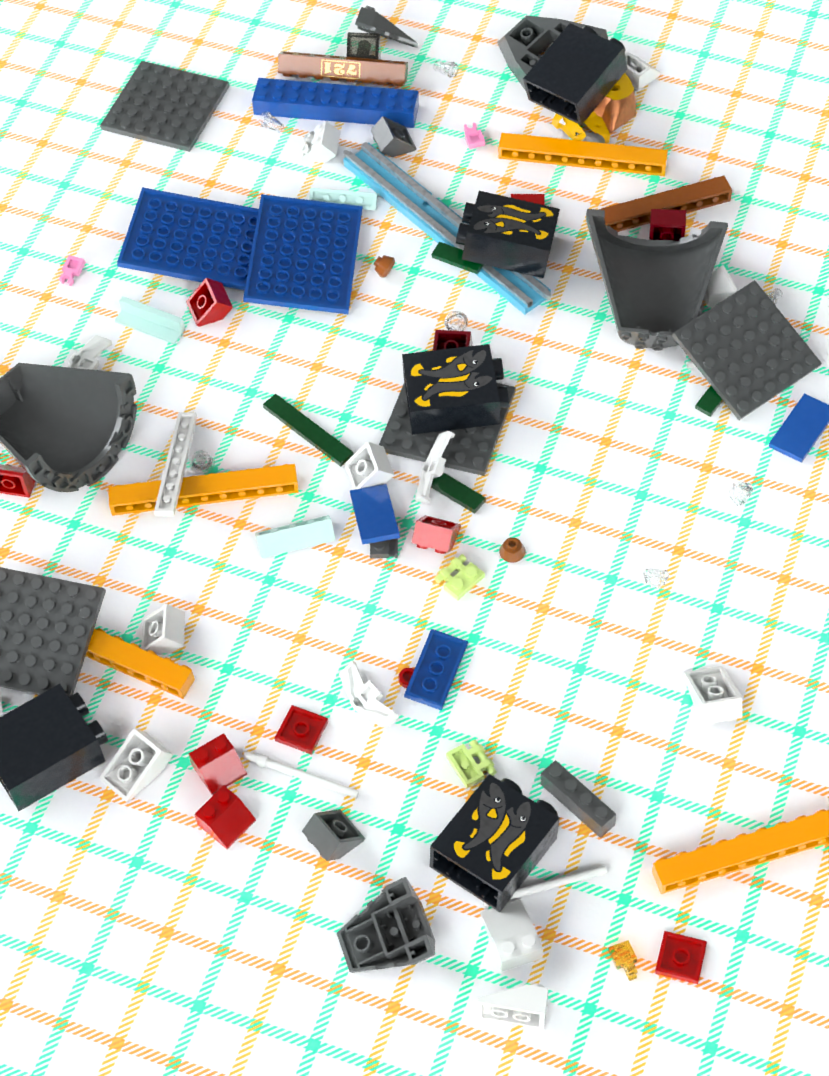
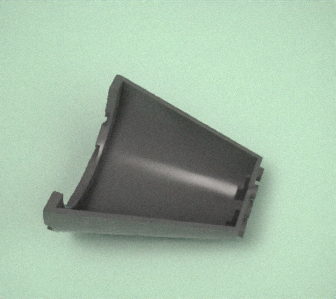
M587 209L586 222L620 339L634 345L636 349L652 348L655 351L679 345L672 337V334L697 318L728 228V223L710 221L701 230L699 236L692 234L680 238L679 241L646 240L618 235L616 230L605 225V210Z
M29 363L16 364L0 378V444L43 487L57 492L79 491L78 488L85 485L91 486L113 468L119 460L117 455L122 448H126L130 440L137 412V404H134V395L137 393L132 374Z

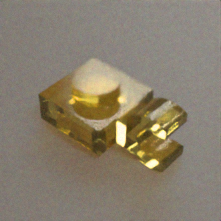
M629 940L608 947V952L616 969L623 968L629 981L637 979L636 974L638 971L634 963H637V957Z

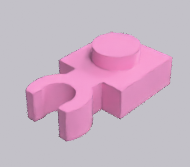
M473 122L472 128H468L467 124H464L465 140L469 149L485 146V139L481 129L477 130L476 123Z
M69 255L62 268L64 273L59 278L60 282L64 284L65 280L68 279L67 283L69 286H72L74 276H80L86 263L85 260Z

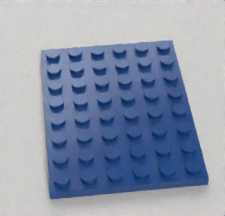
M142 187L117 261V267L203 282L205 278L221 282L224 287L245 290L259 209Z
M261 194L243 302L348 315L363 206Z

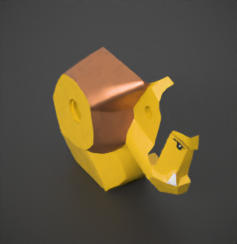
M626 73L622 75L584 122L593 132L602 135L605 143H609L610 135L613 131L636 116L635 91ZM557 113L555 114L552 124L556 129L560 128L572 140L581 141L586 137L585 132L578 123Z

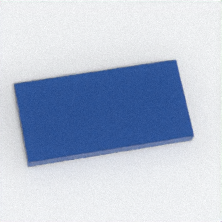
M804 393L770 441L769 447L802 463L829 424V405Z
M387 484L350 490L362 545L400 538Z
M431 629L404 697L442 711L468 646V641Z

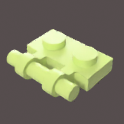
M463 554L458 558L452 559L450 561L451 564L438 571V575L434 578L438 584L443 580L447 582L444 585V590L456 600L462 598L485 577V573L472 562L466 566L462 564L467 560ZM454 570H457L458 573L454 577L450 575Z
M476 739L469 743L471 746L469 750L462 744L446 753L448 761L466 789L485 779L483 771H487L492 776L497 773L494 768L495 764L491 759H488L484 753V747ZM473 757H478L481 763L477 764Z

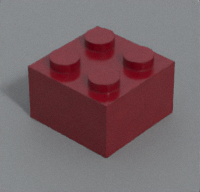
M651 209L649 240L679 241L680 238L685 237L686 210Z

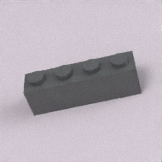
M556 760L541 772L540 784L598 837L602 838L615 826L616 813Z

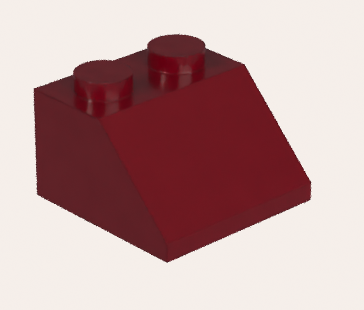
M435 329L433 350L468 347L473 344L471 331Z

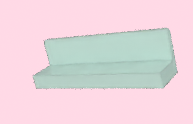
M310 188L309 200L363 206L364 210H376L379 193Z
M124 296L119 300L121 312L115 318V322L171 344H176L185 331L184 321L181 317Z
M329 515L255 533L262 558L335 541L332 521Z

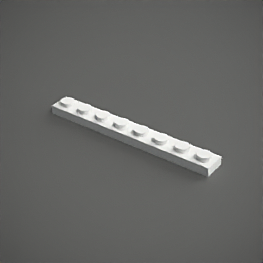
M178 412L154 509L155 516L167 517L175 515L196 426V412Z

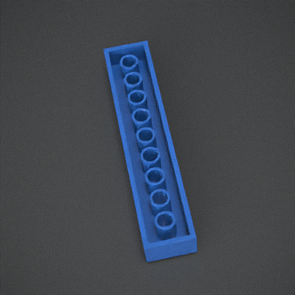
M258 78L252 98L254 115L375 125L384 116L406 128H414L419 108V91Z

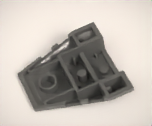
M368 5L365 8L361 7L355 22L358 30L418 48V43L376 12L374 7Z
M407 877L387 885L381 890L382 893L374 901L371 900L359 915L356 914L336 933L350 973L415 965L435 955L436 941L423 905Z

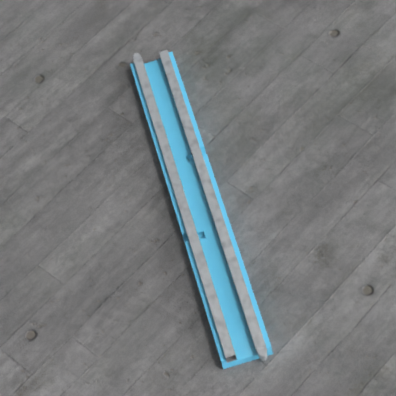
M369 142L361 144V151L355 155L351 151H343L344 166L376 193H379L383 199L437 243L440 241L464 250V245L456 244L462 217L437 197L435 198L431 192ZM484 265L477 275L524 315L545 300L551 299V289L535 276Z

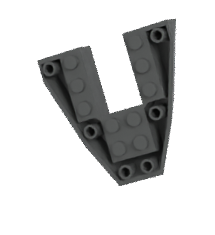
M526 15L497 43L508 67L526 91L523 78L540 59L537 56L557 39L569 23L580 28L588 26L598 36L608 40L606 29L563 19Z

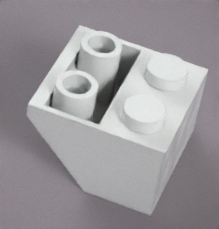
M628 52L625 53L628 68L625 73L636 90L639 91L661 75L660 71L638 56Z
M328 121L321 125L318 124L313 131L305 134L300 160L304 162H328L337 154L341 131Z

